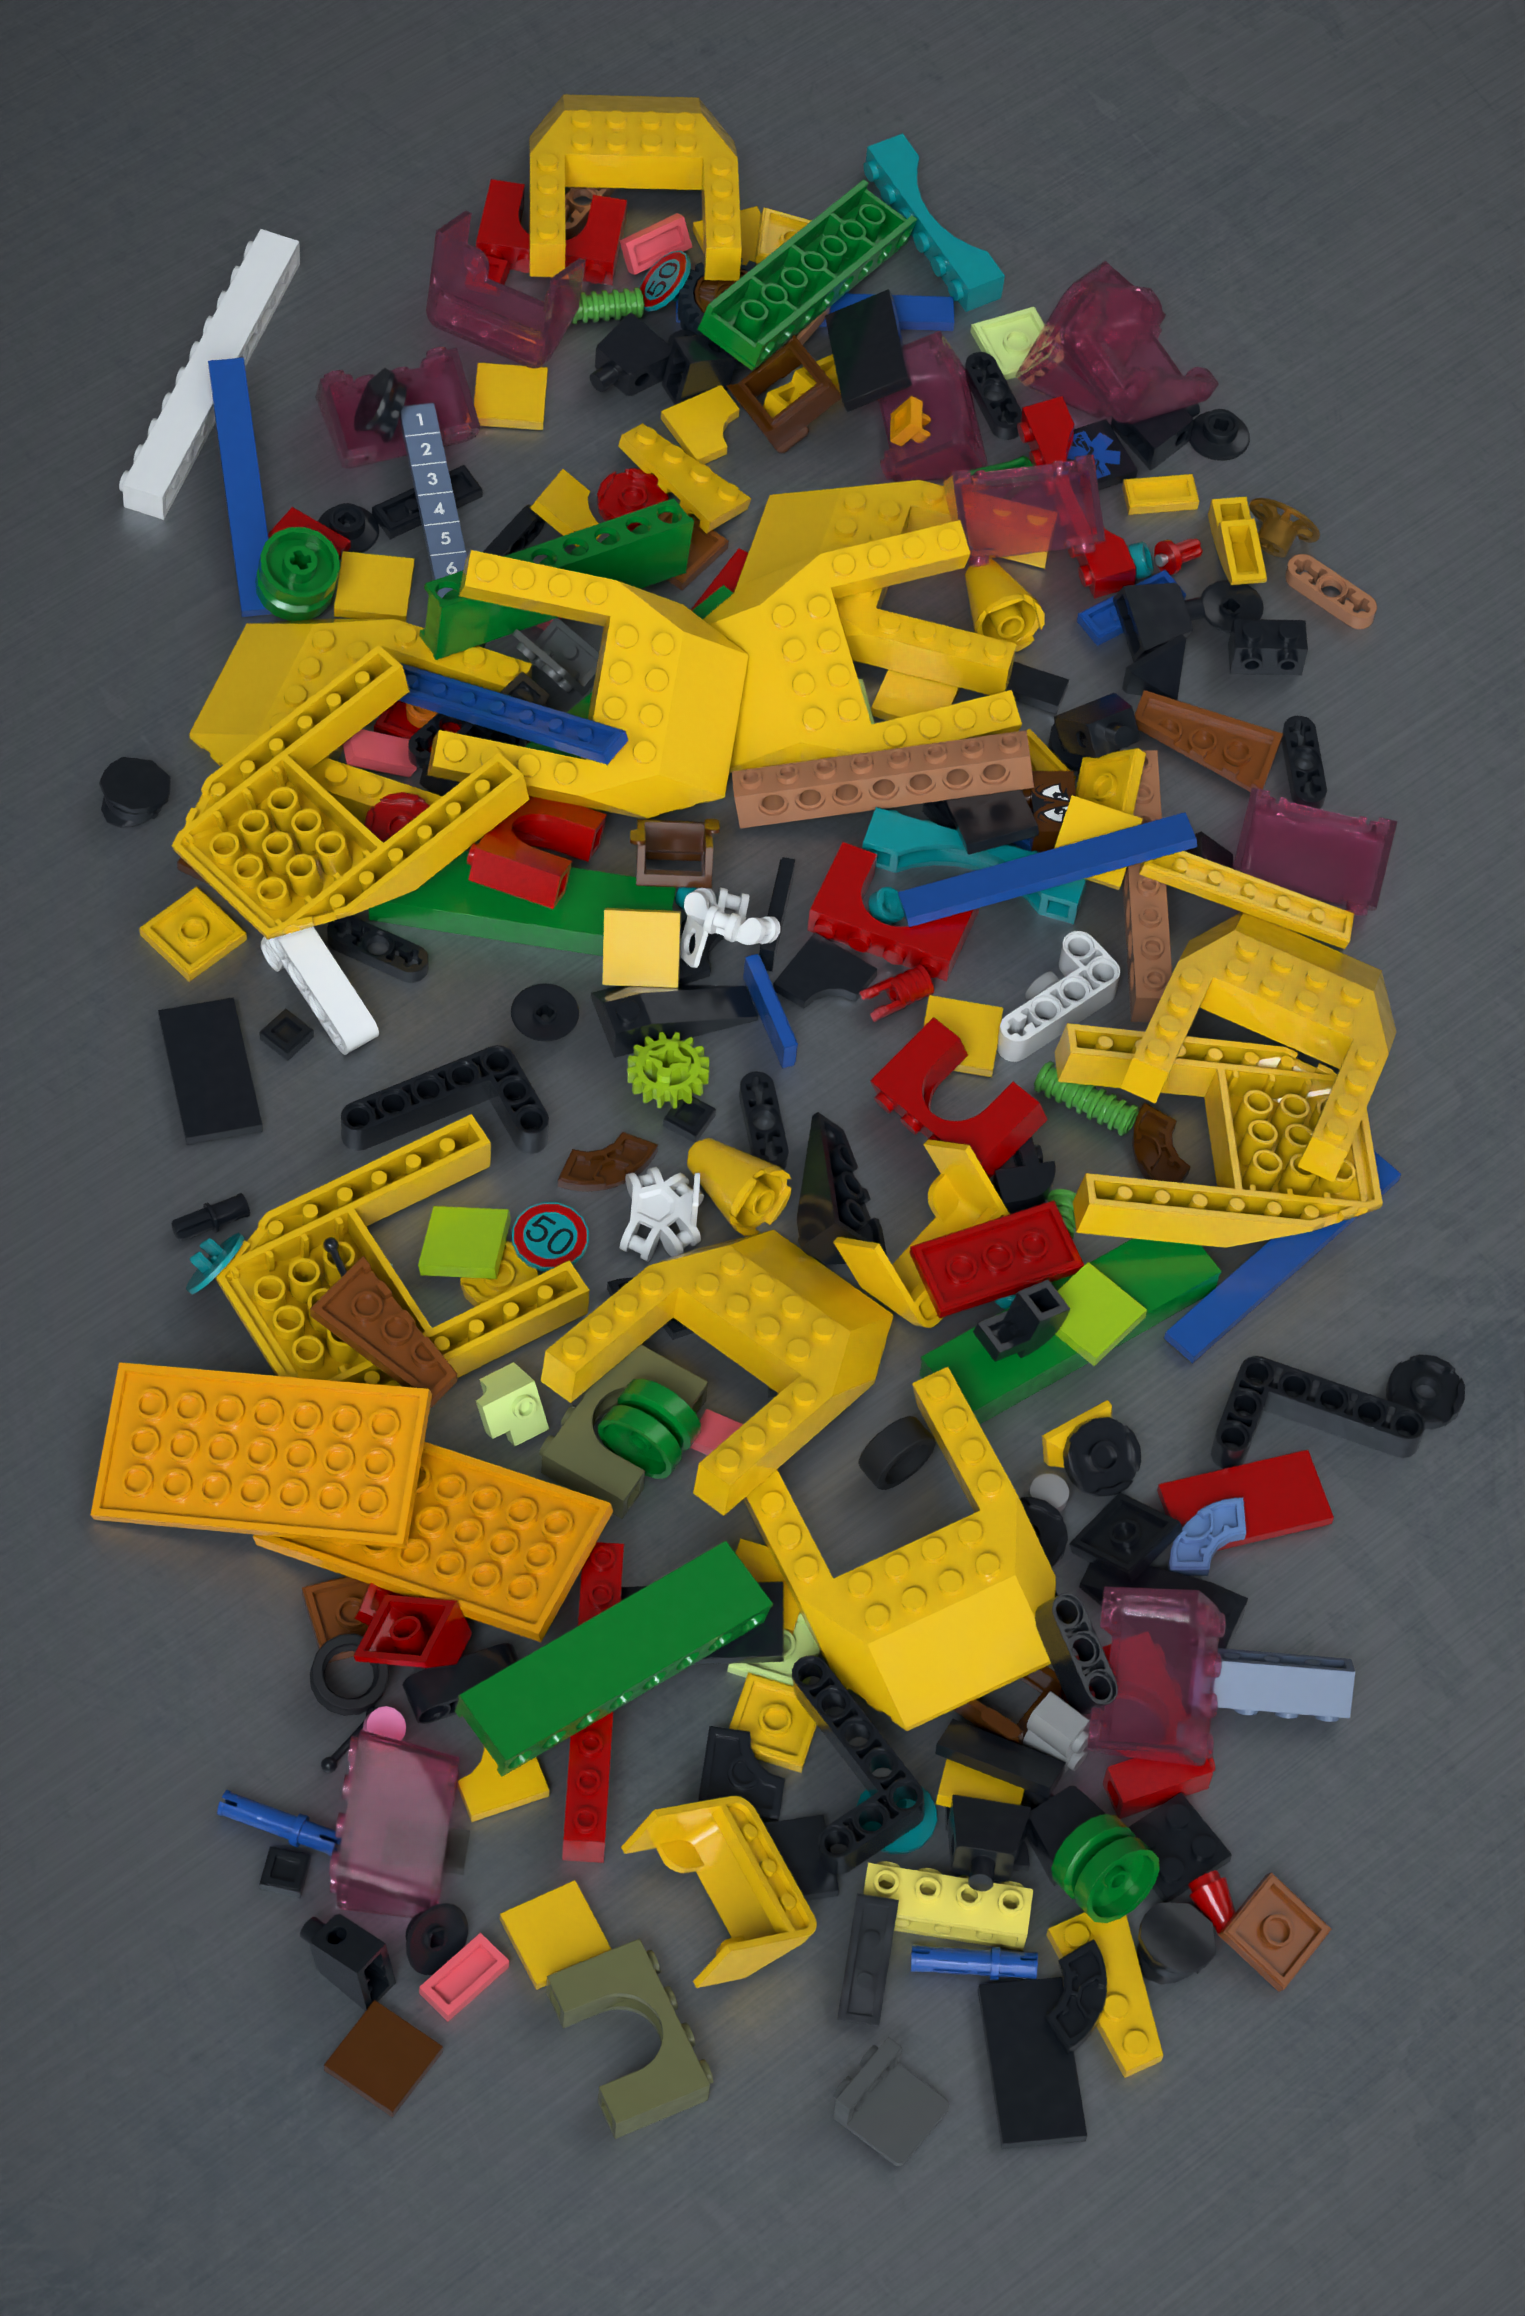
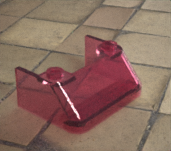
M464 211L436 230L426 306L427 317L433 326L444 332L529 368H539L551 359L578 311L586 260L579 258L552 277L550 288L545 296V302L488 279L489 261L486 255L480 249L468 244L472 213Z

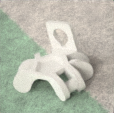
M720 887L715 897L712 889L697 888L689 893L684 900L687 920L680 941V958L690 967L698 968L708 933H718L723 935L727 941H738L745 945L772 943L780 933V923L773 916L753 917L746 920L749 894L741 893L740 896L729 894L728 889ZM727 908L735 910V913H732L731 915L724 913V909ZM695 934V948L691 954L689 942L691 936Z
M657 1167L648 1168L647 1174L638 1177L635 1173L626 1174V1186L632 1198L631 1217L622 1236L619 1248L625 1252H628L630 1249L641 1254V1259L649 1262L655 1253L659 1238L664 1249L671 1257L684 1253L683 1249L689 1244L695 1246L701 1242V1235L696 1227L698 1207L704 1200V1194L699 1190L701 1173H695L693 1189L688 1186L689 1179L683 1173L675 1174L664 1182ZM675 1221L680 1230L677 1235L669 1228ZM640 1224L651 1228L647 1239L637 1235Z

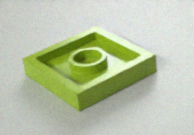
M433 1206L418 1263L420 1275L497 1279L511 1223L509 1209Z
M1089 1262L1057 1291L1070 1307V1311L1055 1335L1093 1366L1099 1363L1146 1318L1147 1309Z

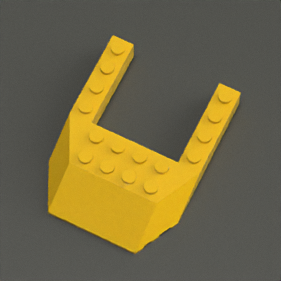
M563 94L529 137V276L565 277V187L701 190L705 280L738 281L740 279L742 244L738 157L735 142L699 97Z
M922 480L769 495L735 592L748 581L821 553L961 520L969 550L1045 569L1053 543L1058 514ZM889 586L834 599L853 661L987 695L1006 691L1012 673L1016 643L881 610Z
M961 520L815 555L746 582L703 619L749 655L729 773H732V771L1019 731L1022 722L1012 690L871 724L834 599L965 568L971 553Z
M474 550L470 551L464 564L459 597L604 626L588 720L625 730L628 742L606 765L583 757L580 759L439 730L433 739L428 776L461 782L499 752L523 773L529 796L641 819H649L663 813L686 809L696 804L708 803L725 797L749 656L745 651L681 603L617 580Z
M312 619L246 623L189 733V738L200 748L207 750L210 753V758L219 766L224 765L378 645L399 663L495 692L502 691L522 671L532 679V664L480 646L435 660L433 653L419 636L420 630L425 628L397 619ZM343 745L339 746L307 771L314 780L363 825L367 812L373 806L374 808L377 803L381 802L380 799L388 794L401 792L415 794L424 799L430 806L442 797L338 762L343 751Z
M380 645L368 652L207 777L201 788L202 795L195 808L191 807L185 819V827L178 832L171 845L173 850L266 939H272L352 916L415 891L472 846L473 843L481 839L530 800L523 773L498 752L383 843L307 773L312 767L410 692L403 666Z
M1240 912L1189 940L1133 1056L1120 1088L1156 1104L1199 1008L1338 1068L1339 1071L1298 1167L1334 1183L1350 1149L1397 1033L1382 970L1287 928Z
M1067 1023L1054 1052L1058 1082L1120 1088L1145 1032ZM1187 1036L1161 1093L1204 1097L1217 1187L1085 1173L1073 1200L1076 1233L1227 1248L1312 1232L1380 1209L1383 1201L1367 1108L1333 1183L1298 1167L1337 1076L1333 1069L1320 1063L1316 1068L1296 1058L1298 1053L1287 1047Z
M472 1114L266 1212L258 1222V1228L247 1241L244 1240L233 1259L215 1277L276 1376L401 1386L310 1316V1308L341 1278L331 1254L323 1248V1242L329 1237H333L338 1241L339 1246L337 1250L347 1271L364 1256L371 1265L373 1273L380 1281H384L392 1291L393 1298L403 1310L406 1309L415 1320L417 1328L425 1337L432 1341L456 1371L457 1378L588 1314L589 1288L569 1260L432 1328L367 1229V1226L490 1167L491 1142Z
M769 1230L694 1249L647 1266L545 1350L541 1382L572 1403L668 1321L675 1318L772 1388L778 1395L699 1462L693 1494L725 1516L874 1385L893 1314L812 1256L807 1255L802 1249L775 1230Z
M949 1367L913 1382L912 1386L917 1407L974 1511L973 1514L833 1578L778 1470L773 1472L743 1499L826 1664L846 1690H852L865 1699L869 1706L878 1712H884L891 1717L892 1722L905 1731L914 1729L967 1704V1702L978 1699L1051 1664L1036 1627L1035 1612L1040 1605L1055 1598V1574L1011 1481Z

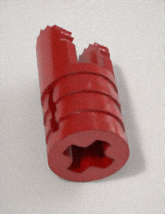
M917 964L912 969L894 976V978L889 977L859 992L863 1000H870L881 992H887L892 1003L882 1005L870 1013L873 1022L905 1008L906 1005L923 999L925 996L933 995L934 986L927 970L921 964Z

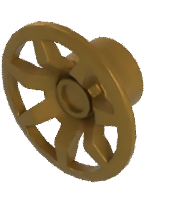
M1267 498L1251 500L1249 504L1250 511L1259 521L1263 522L1258 536L1261 549L1266 553L1283 558L1286 557L1296 536L1299 537V540L1308 543L1316 542L1319 539L1320 532L1317 526L1293 507ZM1277 507L1284 510L1282 515L1278 514ZM1292 514L1299 518L1294 522L1290 520Z

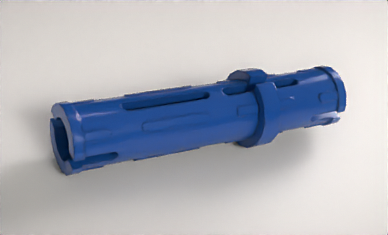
M226 1790L222 1795L225 1803L220 1801L218 1805L217 1815L231 1818L288 1839L289 1844L295 1847H299L302 1844L334 1857L338 1851L335 1845L340 1846L343 1832L311 1822L307 1815L300 1813L298 1816L237 1795L229 1790Z
M912 1945L910 1972L973 1974L990 1976V1980H999V1977L1037 1979V1952L1000 1951V1947H992L991 1950H973Z

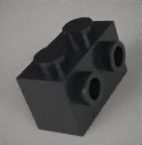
M1233 619L1228 642L1230 674L1302 675L1308 652L1305 620Z

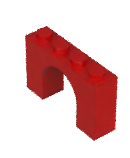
M491 179L476 240V253L506 260L511 265L510 270L529 273V234L521 226L524 211L525 184ZM593 195L585 228L577 236L566 240L565 277L557 278L613 286L621 249L619 240L623 239L626 225L627 200Z
M529 796L530 800L480 839L479 844L473 843L467 857V865L471 866L469 881L554 909L565 894L572 861L531 846L552 849L589 862L600 847L607 814L579 805Z
M842 842L810 908L807 931L816 932L828 940L832 939L848 945L855 951L867 952L884 958L893 965H903L912 969L913 966L921 964L927 970L930 978H938L947 982L978 915L979 908L912 927L884 924L872 917L862 902L875 875L877 854Z
M933 1017L870 1080L877 1094L874 1100L887 1113L890 1114L893 1110L901 1116V1123L914 1135L921 1132L929 1140L970 1145L990 1179L994 1175L995 1170H999L1048 1119L1040 1102L1014 1081L985 1110L972 1118L950 1121L931 1112V1101L935 1090L968 1056L961 1039Z
M1145 1632L1102 1647L1118 1685V1693L1115 1700H1132L1146 1706L1156 1715L1164 1732V1740L1151 1752L1107 1767L1103 1787L1117 1817L1122 1819L1160 1806L1180 1792L1186 1797L1208 1789L1213 1772L1215 1771V1762L1209 1749H1203L1197 1737L1199 1736V1730L1194 1716L1191 1713L1186 1714L1181 1703L1182 1692L1175 1678H1169L1165 1669L1166 1659L1161 1646L1153 1644L1149 1633ZM1089 1686L1090 1693L1095 1697L1094 1690ZM1064 1694L1063 1699L1067 1704H1069Z

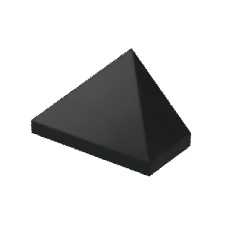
M1180 634L1126 667L1122 686L1123 691L1126 694L1142 696L1143 691L1146 690L1177 700L1186 637Z

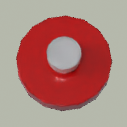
M1190 538L1176 544L1166 539L1158 542L1154 548V558L1160 571L1166 570L1170 575L1178 573L1182 563L1198 558L1203 553L1201 542L1196 538Z

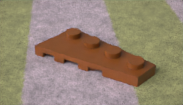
M1146 690L1143 691L1135 712L1138 730L1261 798L1283 733Z
M364 1256L310 1308V1316L401 1386L429 1389L432 1393L430 1408L457 1382L456 1371L432 1341L421 1333L415 1325V1320L393 1298L392 1291L384 1281H380L373 1273L371 1265Z

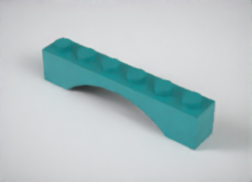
M902 133L868 146L866 162L863 164L867 179L870 182H874L877 186L883 202L890 205L891 208L906 219L911 215L917 218L911 233L915 246L920 253H924L928 258L934 274L937 277H941L945 282L953 300L958 301L964 311L968 312L1001 299L1005 275L988 251L971 246L956 238L944 229L929 213L921 198L917 184L920 156L905 135Z
M877 807L873 813L862 849L877 854V868L894 873L932 865L956 866L979 870L1040 853L1006 844L968 855L957 830L937 825L929 820L922 821L902 815L894 810H884ZM1077 880L1023 895L1022 897L1029 902L1039 915L1074 924L1086 890L1087 880Z

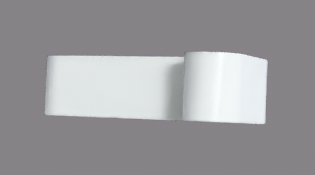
M314 927L272 939L263 937L261 950L268 964L277 972L284 968L286 969L323 1028L342 1054L346 1055L379 1036L375 1020Z
M1083 931L1068 933L1064 937L1059 958V969L1065 977L1002 1019L997 1044V1051L1002 1058L1011 1062H1018L1027 1058L1062 1035L1067 1023H1080L1115 998L1120 977V967L1091 935ZM1068 998L1077 999L1078 1001H1073ZM1039 1017H1045V1018H1048L1049 1020H1044V1019H1041V1018H1039Z

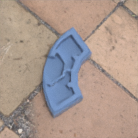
M1243 1497L1221 1500L1199 1510L1184 1525L1183 1531L1175 1538L1169 1556L1168 1571L1187 1576H1208L1211 1559L1216 1551L1229 1542L1245 1539L1246 1524Z

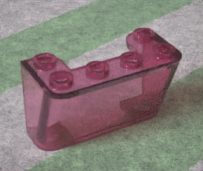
M436 347L426 352L427 357L422 359L419 368L409 370L408 367L404 366L391 370L395 374L396 380L402 382L407 387L404 406L435 404L443 447L469 441L478 435L480 423L457 348L447 350L446 347ZM336 370L325 374L319 381L315 397L342 468H356L407 456L400 419H398L395 433L388 443H384L380 434L373 431L357 432L354 430V416L368 381L375 376L373 374L363 375L353 380L351 374H345L343 370Z
M1104 1587L1100 1627L1112 1636L1109 1665L1117 1681L1118 1693L1115 1700L1105 1706V1711L1100 1708H1091L1087 1748L1095 1754L1203 1766L1206 1758L1210 1759L1212 1757L1214 1749L1213 1736L1210 1734L1211 1718H1215L1218 1709L1214 1684L1215 1678L1220 1676L1222 1668L1221 1655L1218 1653L1219 1637L1222 1638L1225 1633V1615L1219 1613L1216 1604L1199 1590Z
M361 1729L359 1737L351 1736L348 1754V1761H350L349 1775L345 1774L342 1789V1799L348 1800L347 1812H339L335 1837L342 1838L340 1852L332 1851L329 1869V1876H331L330 1893L337 1894V1909L413 1918L418 1913L440 1903L443 1884V1862L451 1810L455 1805L457 1781L460 1773V1757Z

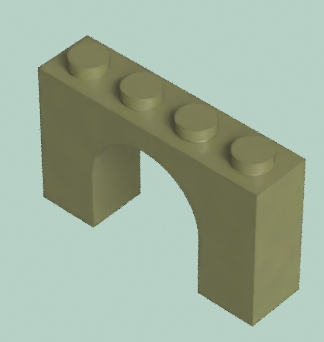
M643 1345L637 1347L582 1393L583 1398L577 1407L571 1405L565 1412L561 1420L562 1427L556 1436L549 1435L539 1452V1455L542 1456V1474L570 1490L610 1502L613 1509L612 1514L621 1519L624 1518L644 1490L645 1471L609 1451L599 1442L593 1430L597 1421L614 1405H617V1398L633 1379H647L672 1390L687 1402L696 1415L706 1402L707 1381Z
M640 1938L547 1976L546 1984L547 1996L563 2029L606 2011L628 2010L647 2019L658 2033L661 2048L656 2057L647 2066L599 2086L598 2104L615 2139L708 2101L710 2084L713 2083V2076L705 2059L698 2060L692 2048L696 2046L691 2028L687 2022L681 2024L675 2013V2010L678 2009V2004L670 1986L663 1988L657 1975L661 1970L652 1950L646 1951Z

